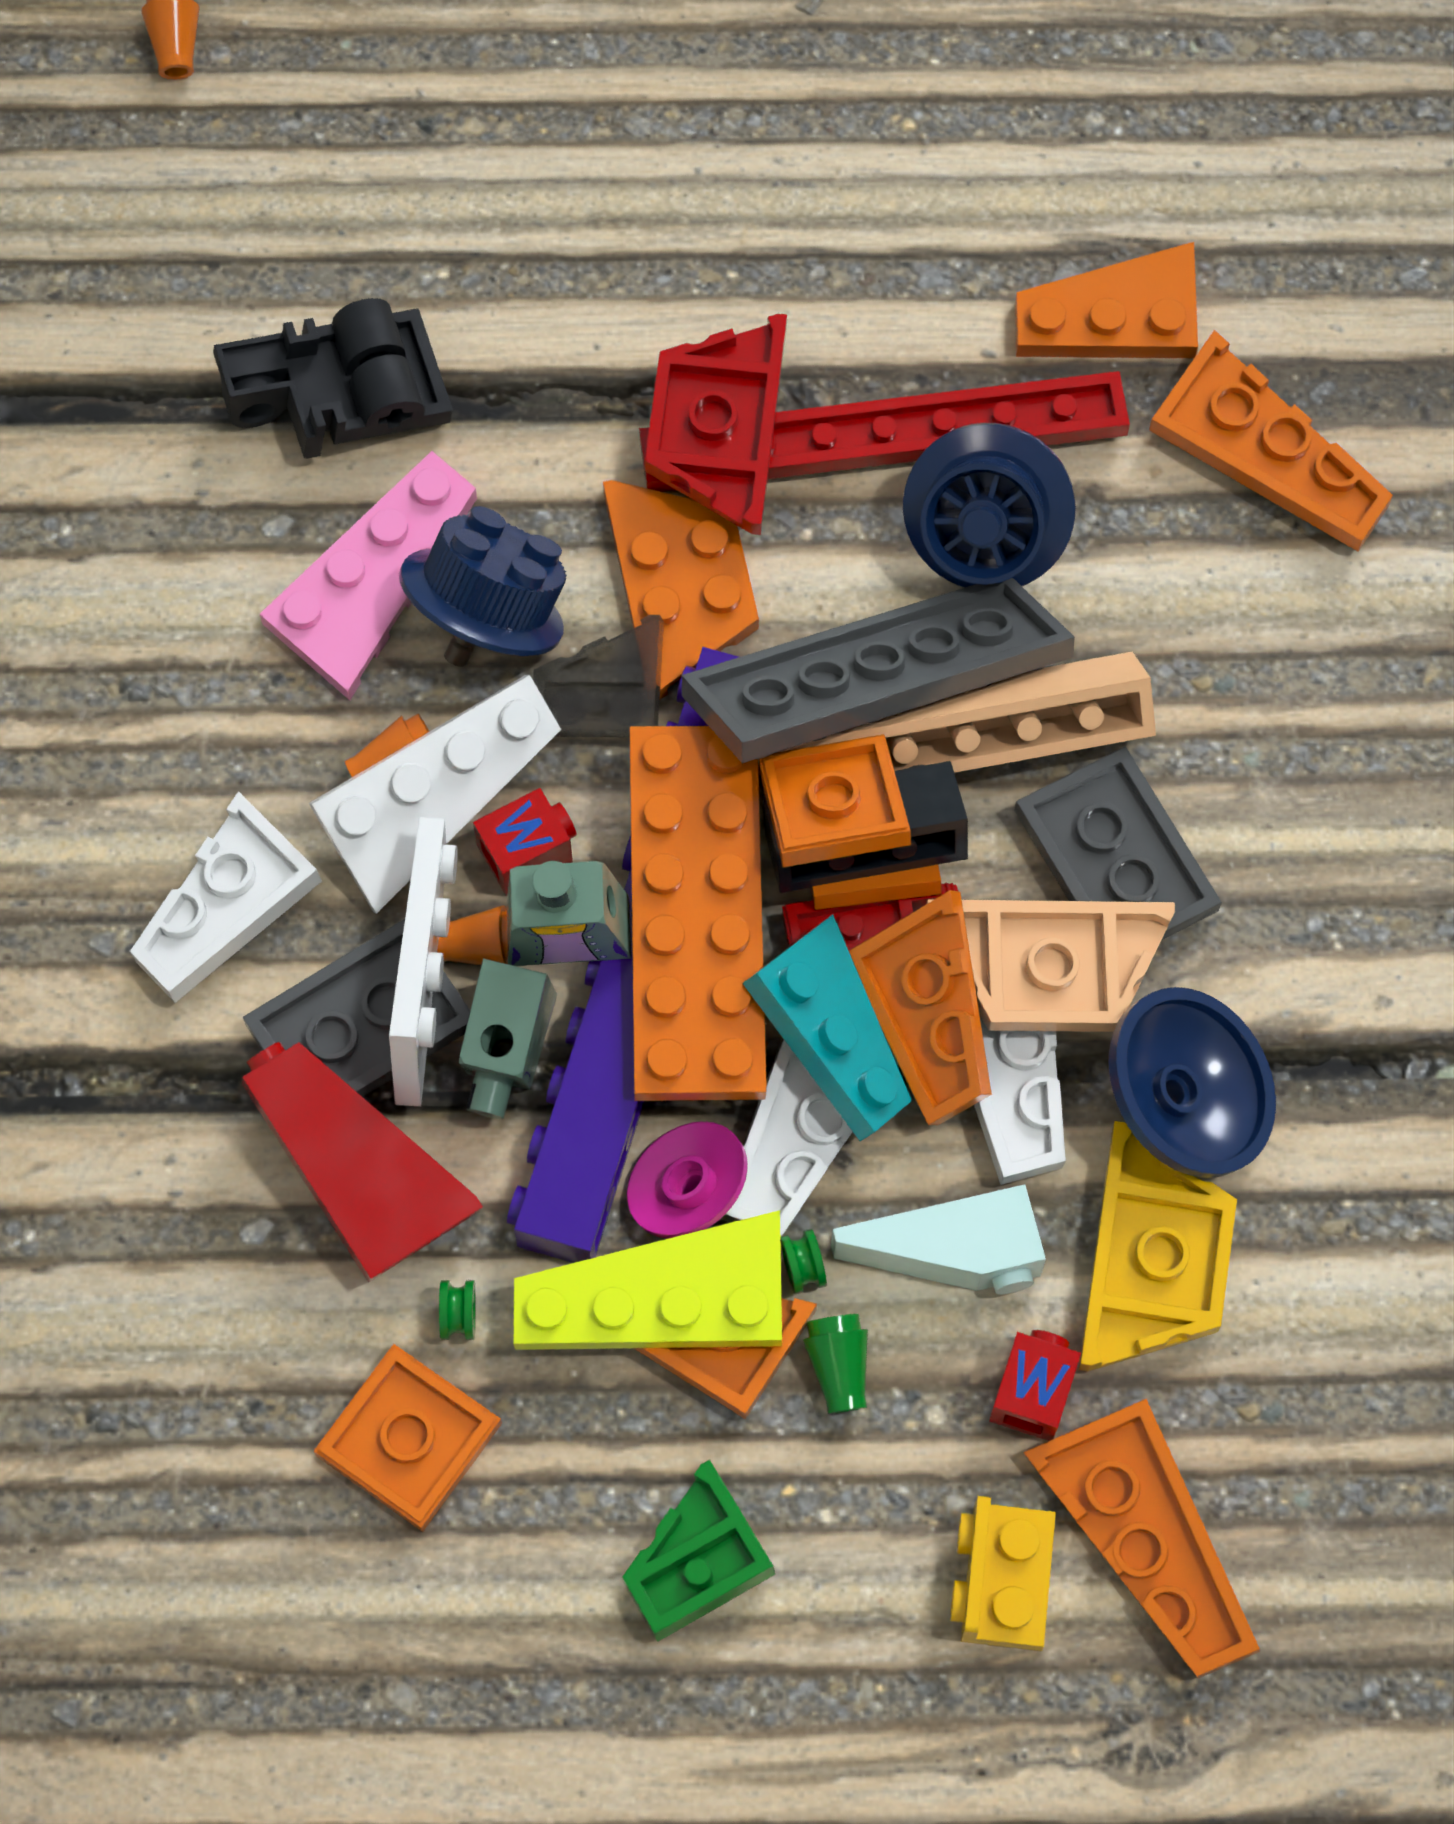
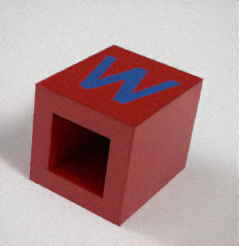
M541 788L473 822L476 845L506 896L508 894L510 869L517 866L541 865L548 861L573 862L571 839L577 836L573 822L560 802L553 806L550 805Z
M1032 1330L1030 1336L1017 1332L989 1422L1047 1441L1053 1440L1059 1427L1081 1352L1069 1349L1070 1343L1068 1340L1051 1332Z

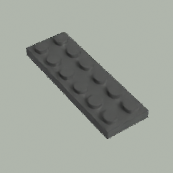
M1014 578L995 584L968 586L682 675V697L740 762L745 763L1072 658L1075 636Z

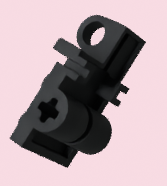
M362 299L341 308L334 315L332 324L316 327L313 318L304 319L302 335L296 334L293 322L283 323L282 333L214 345L213 354L221 376L222 395L231 423L240 428L258 427L275 420L288 408L305 459L321 456L325 431H330L333 444L335 445L446 424L451 421L453 409L419 308L392 313L390 304L383 299Z

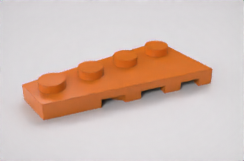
M1147 1399L1023 1452L1197 1679L1260 1652L1257 1641Z

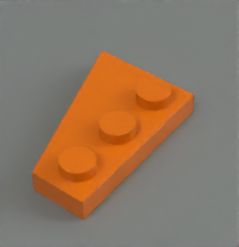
M1194 242L1017 292L1015 300L1016 357L1194 359L1198 350Z
M949 890L849 951L882 1031L928 1125H940L992 1095L961 892Z

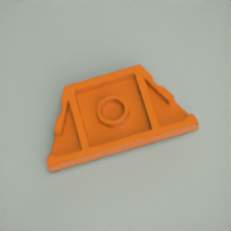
M614 480L604 481V498L649 703L657 702L668 695L667 688L681 679L686 666L696 668L702 647L721 651L728 646L737 645L759 629V616L737 525L693 499Z

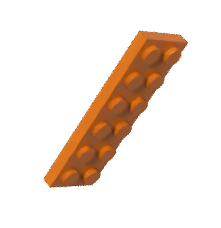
M630 726L634 1101L765 1100L767 1092L765 1013L742 984L763 968L758 759L741 763L709 726Z

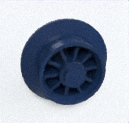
M976 423L962 426L936 439L924 450L912 467L903 496L904 522L916 552L938 575L964 588L975 584L1000 583L1014 578L1021 586L1036 580L1057 562L1066 549L1074 528L1076 515L1073 485L1068 472L1057 455L1044 442L1022 429L999 423Z

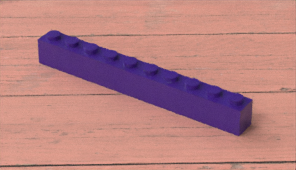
M702 647L696 668L686 666L682 675L739 658V656ZM681 677L677 692V702L683 703L684 706L678 723L668 721L666 726H708L682 697ZM631 836L628 840L622 862V870L630 872L624 890L629 895L631 959L589 961L584 984L591 986L592 990L586 1008L576 1006L573 1010L565 1040L566 1044L573 1045L567 1067L557 1065L552 1074L546 1097V1103L554 1105L547 1127L537 1125L528 1149L527 1163L534 1164L535 1166L528 1188L519 1185L516 1187L507 1216V1223L515 1225L514 1233L517 1247L572 1263L595 1258L645 1103V1101H634Z

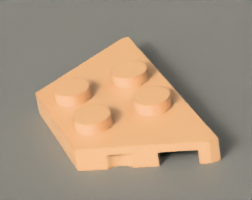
M928 899L927 904L935 899ZM962 900L979 1015L988 1031L1114 1032L1118 1021L1130 1007L1175 913V902Z

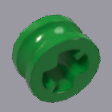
M813 1230L803 1231V1236L799 1240H791L788 1235L780 1237L782 1257L793 1293L795 1295L803 1293V1288L808 1283H814L818 1288L826 1287L825 1268Z
M441 1280L439 1291V1331L441 1340H449L450 1336L454 1333L463 1334L466 1340L475 1339L476 1288L474 1280H466L465 1284L458 1288L452 1286L450 1280Z

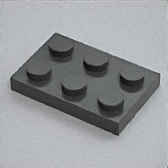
M1126 746L1016 801L1014 811L1069 901L1175 902V913L1162 940L1219 911L1222 903Z
M405 919L243 1016L246 1027L261 1050L279 1041L285 1050L300 1042L362 1097L393 1079L389 1032ZM444 971L441 991L433 992L431 1008H436V1032L433 1048L427 1047L426 1058L463 1036L466 1032L470 1009Z

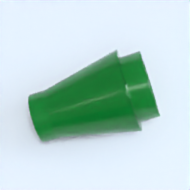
M859 1314L838 1315L808 1321L809 1338L803 1339L826 1400L828 1414L867 1408L865 1387L868 1329H861Z

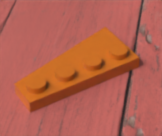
M1214 329L1153 416L1149 431L1358 552L1389 507L1393 495L1339 444L1328 443L1311 427L1312 419L1297 405L1294 404L1292 407L1287 405L1268 387L1269 380L1252 364L1245 366L1228 350L1230 343Z

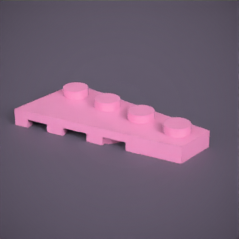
M431 451L260 613L262 625L348 700H351L361 684L360 677L373 657L377 658L389 640V631L405 606L409 608L411 605V601L404 593L399 581V572L404 560L410 554L419 550L432 549L441 526L446 520L453 516L457 517V515H467L477 500L476 488Z

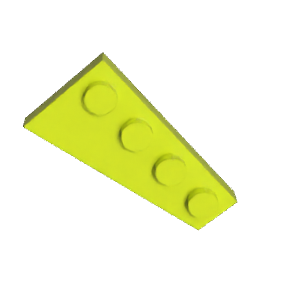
M780 1210L514 1278L513 1344L515 1350L782 1346Z

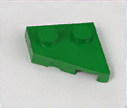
M710 1459L699 1466L694 1473L695 1482L676 1509H669L656 1528L653 1542L648 1548L638 1553L622 1576L626 1589L657 1642L776 1575L774 1565Z

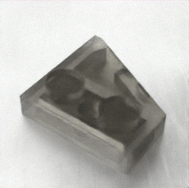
M660 615L646 616L640 619L642 625L610 640L604 636L583 646L572 657H559L534 669L533 681L561 728L554 737H630V726H658L664 621Z

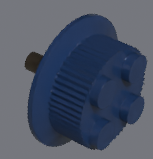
M476 506L471 509L468 516L463 514L462 516L457 515V517L449 518L441 526L432 549L419 550L410 554L400 568L399 581L411 603L433 623L453 634V638H451L444 653V658L455 666L464 667L467 665L475 645L509 655L534 656L547 653L556 648L563 636V621L557 608L554 606L567 576L564 570L565 567L559 561L562 549L557 543L547 537L530 535L516 526H511L509 523H506L499 513L492 509Z

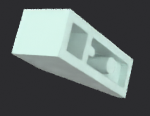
M1025 1184L832 1230L831 1249L834 1259L975 1291L994 1287L996 1294H1009L1024 1290L1034 1284L1033 1278L1041 1276L1046 1261Z

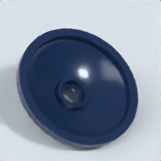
M1171 987L1154 991L1136 1001L1124 1012L1116 1025L1110 1043L1109 1074L1112 1091L1121 1115L1138 1141L1162 1163L1174 1170L1194 1177L1215 1178L1225 1176L1250 1164L1264 1149L1271 1135L1275 1121L1276 1095L1267 1058L1248 1026L1229 1007L1214 997L1194 989Z

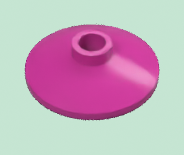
M692 1122L663 1134L644 1151L631 1173L627 1188V1202L634 1220L646 1232L665 1239L704 1230L715 1224L731 1209L744 1187L748 1162L742 1143L728 1128L713 1122Z

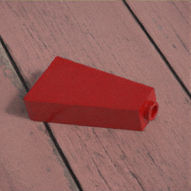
M280 1041L276 1042L246 1062L251 1072L242 1077V1085L368 1283L466 1221L483 1208L475 1194L300 1042L286 1050Z

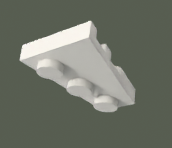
M239 791L226 810L229 816L213 839L207 837L195 856L198 862L179 889L170 891L130 950L136 963L174 1003L322 882L317 869Z

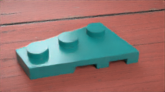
M834 915L821 922L742 983L859 1141L876 1132L912 1101Z

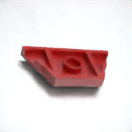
M787 314L767 317V325L736 335L733 328L710 335L701 343H684L659 352L645 454V472L753 535H761L787 329Z

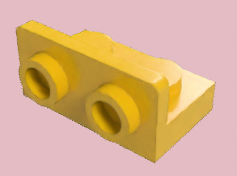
M977 1496L973 1514L961 1513L957 1554L969 1555L967 1581L954 1580L950 1621L962 1622L961 1642L1035 1651L1043 1650L1056 1512L992 1505L991 1497Z

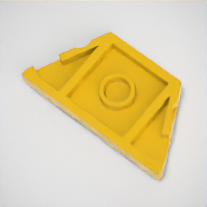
M1115 1121L1112 1127L1078 1369L1082 1371H1092L1218 1333L1222 1323L1237 1199L1211 1181H1202L1197 1177L1181 1173L1162 1163L1138 1141L1125 1122Z

